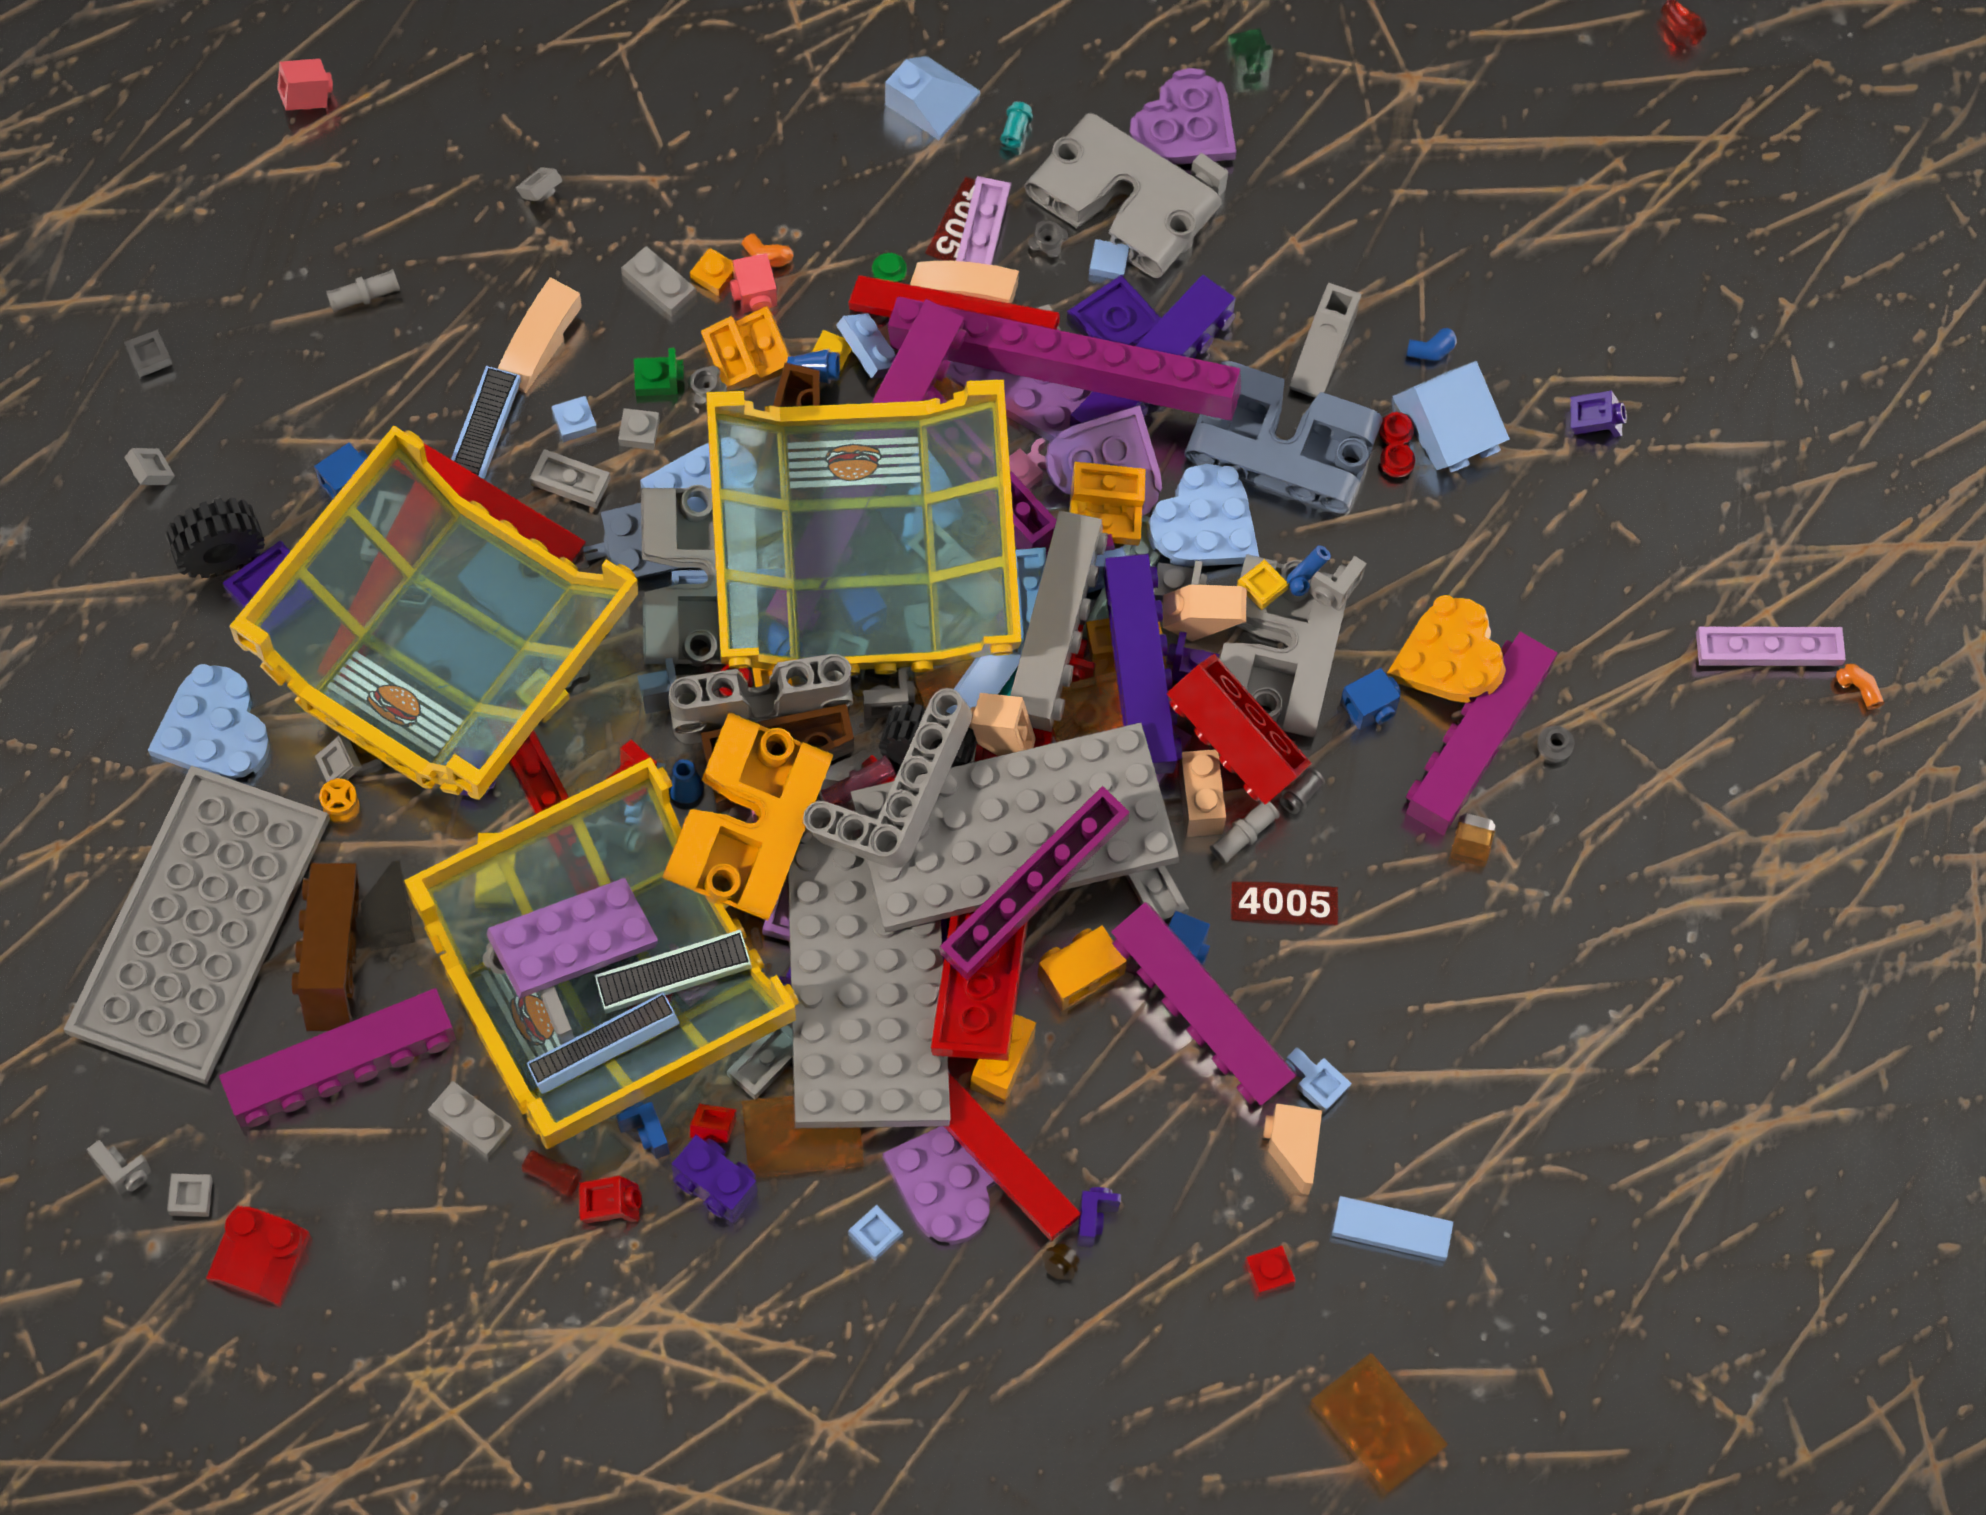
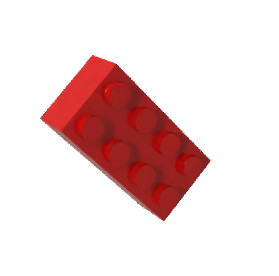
M1215 653L1198 664L1166 693L1171 699L1169 702L1173 710L1181 717H1187L1196 727L1194 732L1204 744H1211L1220 754L1219 760L1229 772H1236L1245 782L1243 786L1246 792L1254 800H1261L1264 805L1271 801L1312 764Z

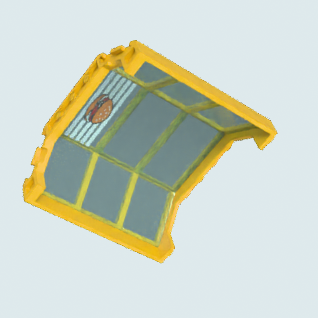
M1004 380L967 381L963 391L953 393L954 399L940 404V399L934 398L927 401L798 407H775L769 405L765 406V411L754 409L753 402L744 400V391L707 392L706 406L721 664H728L729 668L733 669L752 667L773 670L777 662L839 654L849 661L851 676L859 675L862 669H875V674H892L897 672V668L911 667L912 672L920 673L933 671V666L987 655H1010L1013 653V650L1019 648L1021 644V627Z
M393 426L231 623L230 629L234 641L244 651L249 650L263 661L260 667L278 685L282 686L284 682L287 683V686L297 695L294 701L304 711L423 788L432 789L435 784L441 785L440 789L445 793L460 795L465 790L471 798L480 800L637 597L638 584L635 574L628 567L622 564L616 566L607 559L602 564L603 574L579 572L578 568L570 560L564 557L558 559L550 554L540 541L534 538L528 540L520 535L515 526L503 519L498 521L490 516L486 508L476 501L468 502L463 499L427 462L422 439L412 431L406 430L404 432Z
M651 757L404 880L408 895L425 925L424 929L435 952L438 954L444 951L445 953L439 957L445 967V973L518 1109L522 1115L527 1113L528 1123L535 1133L540 1135L547 1150L796 1020L795 1006L799 1002L792 987L789 984L783 986L777 975L769 979L761 971L765 967L755 948L749 950L746 946L752 965L751 969L665 995L679 1021L678 1025L541 1094L527 1062L560 1046L540 993L536 992L519 999L506 973L496 974L492 971V968L485 966L483 954L487 951L486 945L490 942L486 935L489 927L622 878L626 879L658 942L655 948L554 985L574 1038L642 1004L639 1003L606 1014L596 982V974L740 929L743 938L747 937L739 919L736 917L731 920L725 908L729 907V905L725 903L714 904L707 900L704 895L662 878L682 828L670 803L669 788L672 787V782L664 767L657 769ZM720 887L715 888L718 891L723 892Z

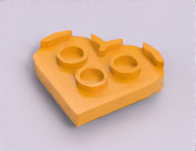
M1449 595L1438 597L1434 601L1433 606L1420 618L1387 672L1388 677H1393L1398 684L1457 702H1471L1469 697L1479 696L1488 691L1489 695L1492 694L1502 683L1506 668L1500 646L1489 639L1491 630L1485 608L1470 599L1452 598Z

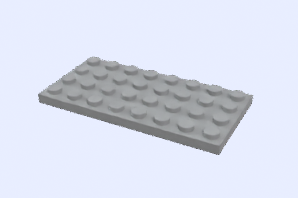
M1142 723L951 767L909 861L902 867L890 868L867 860L885 933L976 911L1102 786L1130 812L1129 820L1058 891L1178 863V851ZM927 773L918 775L914 784L924 781ZM894 781L851 791L855 812L878 819ZM912 806L903 809L899 818L909 815ZM897 840L889 842L884 852L894 849Z
M191 765L64 1027L65 1033L207 1085L329 823V814Z
M799 844L788 871L791 987L799 1002L795 1006L796 1020L792 1022L795 1128L949 1126L947 1056H933L931 1052L943 970V956L940 954V945L942 944L941 920L885 933L867 859L825 844Z

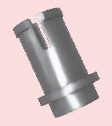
M1308 767L1290 788H1285L1281 792V805L1293 814H1297L1298 811H1304L1307 808L1306 802L1325 783L1323 776L1314 768Z

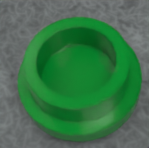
M884 253L874 260L872 274L877 279L900 283L907 274V265L901 256L895 253Z

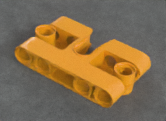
M729 712L701 781L731 802L754 811L757 816V822L750 824L729 815L690 809L662 878L700 893L714 904L725 903L768 921L805 830L803 822L804 812L809 805L816 802L833 754L793 739L791 734L784 729H769ZM771 741L779 743L783 748L784 754L780 756L772 755L767 750L766 743ZM716 876L726 878L730 883V890L726 892L718 891L713 886L712 878Z

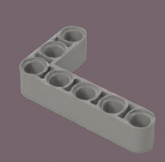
M945 688L937 691L932 696L878 819L826 801H817L809 805L803 815L804 825L811 834L825 845L890 868H898L905 865L914 852L971 723L972 711L960 694L954 689ZM957 705L954 713L944 716L949 707ZM942 739L939 747L929 750L930 745L935 740ZM927 772V777L924 781L914 784L918 775ZM912 806L909 815L899 818L903 809ZM831 817L829 824L819 829L822 820ZM864 829L860 838L851 840L852 835L857 830ZM897 840L894 849L884 852L889 842Z

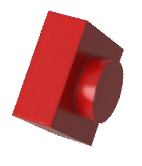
M699 1103L690 1124V1138H694L697 1135L704 1141L709 1138L715 1142L728 1143L736 1123L737 1109Z
M1283 1245L1246 1257L1245 1263L1258 1297L1295 1285L1296 1279Z

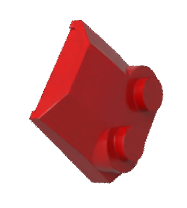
M237 1205L225 1221V1233L206 1280L212 1283L218 1282L257 1296L279 1307L311 1235L309 1231L289 1220L253 1207Z

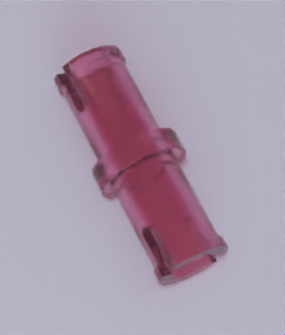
M884 755L882 756L883 758L859 771L856 769L849 771L848 777L820 791L826 802L841 806L852 800L851 791L880 785L892 777H896L897 774L888 757Z

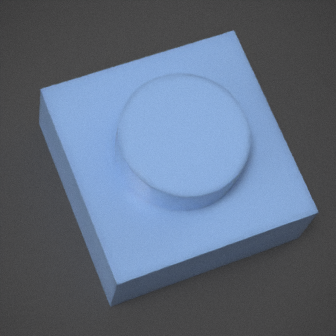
M586 396L551 406L563 442L597 432L596 423Z

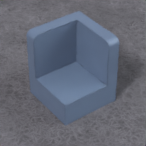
M672 658L665 659L666 670L638 675L645 714L670 709L668 700L669 688L677 679Z

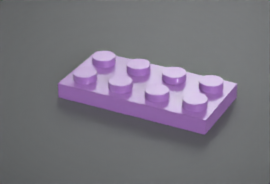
M949 361L951 365L944 378L945 381L962 391L965 389L967 381L1004 380L1006 416L1048 441L1053 440L1059 432L1070 427V415L1093 392Z
M625 878L489 927L486 934L519 999L655 948L658 942L653 929Z

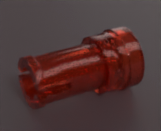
M531 1150L522 1165L523 1173L530 1174L550 1184L552 1189L568 1198L576 1191L583 1175L582 1169L570 1166L564 1162L560 1164L538 1153L536 1150Z

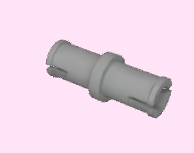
M391 269L388 272L364 280L363 277L356 278L355 283L331 291L328 290L326 293L332 310L335 313L338 310L362 302L365 305L370 304L371 299L400 291V287L394 270Z
M1261 801L1243 819L1237 818L1232 823L1233 828L1210 846L1211 852L1221 863L1227 864L1244 846L1255 843L1257 835L1275 819L1280 817L1279 812L1270 801L1266 805Z

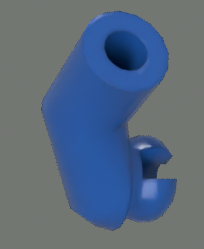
M1443 328L1428 342L1409 339L1406 356L1439 361L1454 349L1457 343L1456 335L1451 329Z
M1318 545L1287 575L1286 581L1287 584L1289 583V589H1291L1293 595L1302 596L1309 591L1310 584L1308 581L1331 558L1330 552L1325 547Z

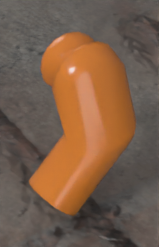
M755 233L749 234L742 241V246L751 256L767 253L771 268L783 267L793 259V251L789 246L780 244L764 245Z
M1845 664V668L1839 669L1836 672V678L1841 686L1847 688L1854 684L1859 688L1868 710L1877 709L1884 705V700L1874 676L1856 664Z

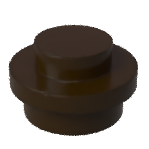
M1057 1243L1054 1247L1047 1248L1043 1253L1042 1258L1045 1263V1269L1054 1278L1071 1280L1078 1273L1080 1259L1077 1253L1069 1246Z

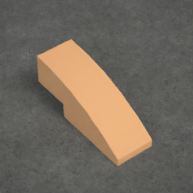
M917 262L910 285L1012 304L1018 286L1019 271L975 262Z
M551 277L524 316L498 367L499 370L520 375L521 382L518 390L524 393L528 391L564 341V331L582 308L580 293Z

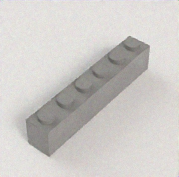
M1060 510L1058 513L1010 695L1023 697L1032 728L1051 732L1054 720L1060 721L1062 718L1065 699H1060L1063 686H1070L1074 668L1072 665H1069L1071 654H1078L1082 640V632H1078L1080 620L1086 621L1088 618L1091 599H1087L1086 596L1089 587L1095 588L1099 574V566H1095L1097 554L1103 555L1107 544L1108 534L1103 533L1102 519Z

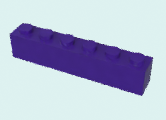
M1202 274L1139 341L1136 347L1194 358L1198 352L1203 354L1212 344L1213 336L1220 329L1222 331L1226 330L1233 322L1236 298ZM1093 391L1070 415V427L1139 405L1143 417H1145L1150 403Z
M1149 554L1105 558L1103 579L1123 727L1142 723L1155 773H1174L1177 760L1182 759V746L1180 738H1174L1172 725H1177V713L1171 707L1168 695L1166 694L1173 685L1171 669H1164L1163 656L1168 655L1166 634H1160L1158 622H1163V609L1161 600H1155L1153 588H1158L1157 567H1150Z

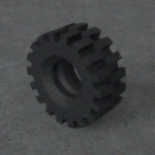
M222 498L214 499V503L207 504V501L199 503L200 507L196 509L190 507L185 510L186 514L184 516L178 514L174 518L175 523H169L167 526L168 531L165 532L177 570L179 569L183 575L188 573V576L192 578L199 574L201 578H209L210 574L214 573L217 577L223 575V571L229 569L231 572L238 570V565L243 564L246 566L251 562L250 557H257L260 554L259 549H263L265 545V539L253 506L243 499L237 502L236 498H229L226 502H223Z
M909 704L902 705V708L896 706L889 713L879 749H881L880 753L882 756H888L887 760L890 763H898V768L902 765L926 711L923 705L915 704L914 708ZM945 712L944 716L951 715V713ZM968 727L951 767L971 763L977 744L973 729ZM942 739L935 740L930 745L929 750L939 747Z

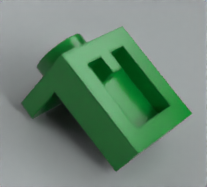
M675 347L668 348V357L634 358L635 395L678 394L677 381H684L683 359L676 360Z

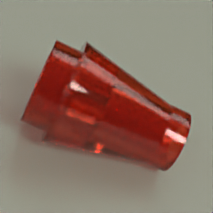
M1669 0L1662 6L1661 14L1665 17L1679 44L1693 47L1704 39L1708 29L1702 17L1681 5L1677 0Z

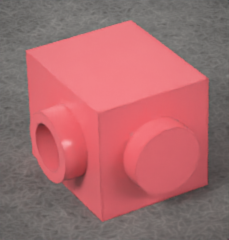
M320 59L282 61L279 63L278 91L286 111L327 107L328 93H332L333 82L330 72H325Z
M767 253L733 260L734 280L730 281V288L733 300H740L743 313L755 312L765 306H768L769 309L776 307L777 288Z

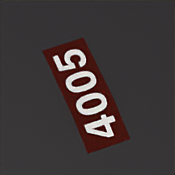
M969 177L964 178L925 254L942 261H956L976 180Z
M1232 882L1231 920H1278L1338 925V887L1278 882Z

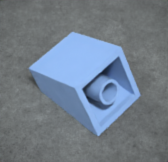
M1477 361L1452 369L1392 396L1400 412L1406 414L1412 421L1414 434L1436 470L1449 467L1450 472L1457 471L1470 465L1469 457L1478 453L1481 459L1501 451L1499 444L1510 440Z

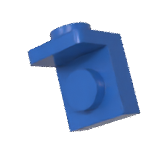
M652 1101L646 1104L638 1102L616 1115L620 1132L624 1133L637 1128L644 1150L652 1148L656 1159L670 1154L668 1142Z

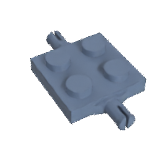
M641 503L601 512L605 529L604 542L583 547L586 553L584 554L586 561L607 556L610 562L616 566L622 564L628 567L637 579L683 569L642 560Z

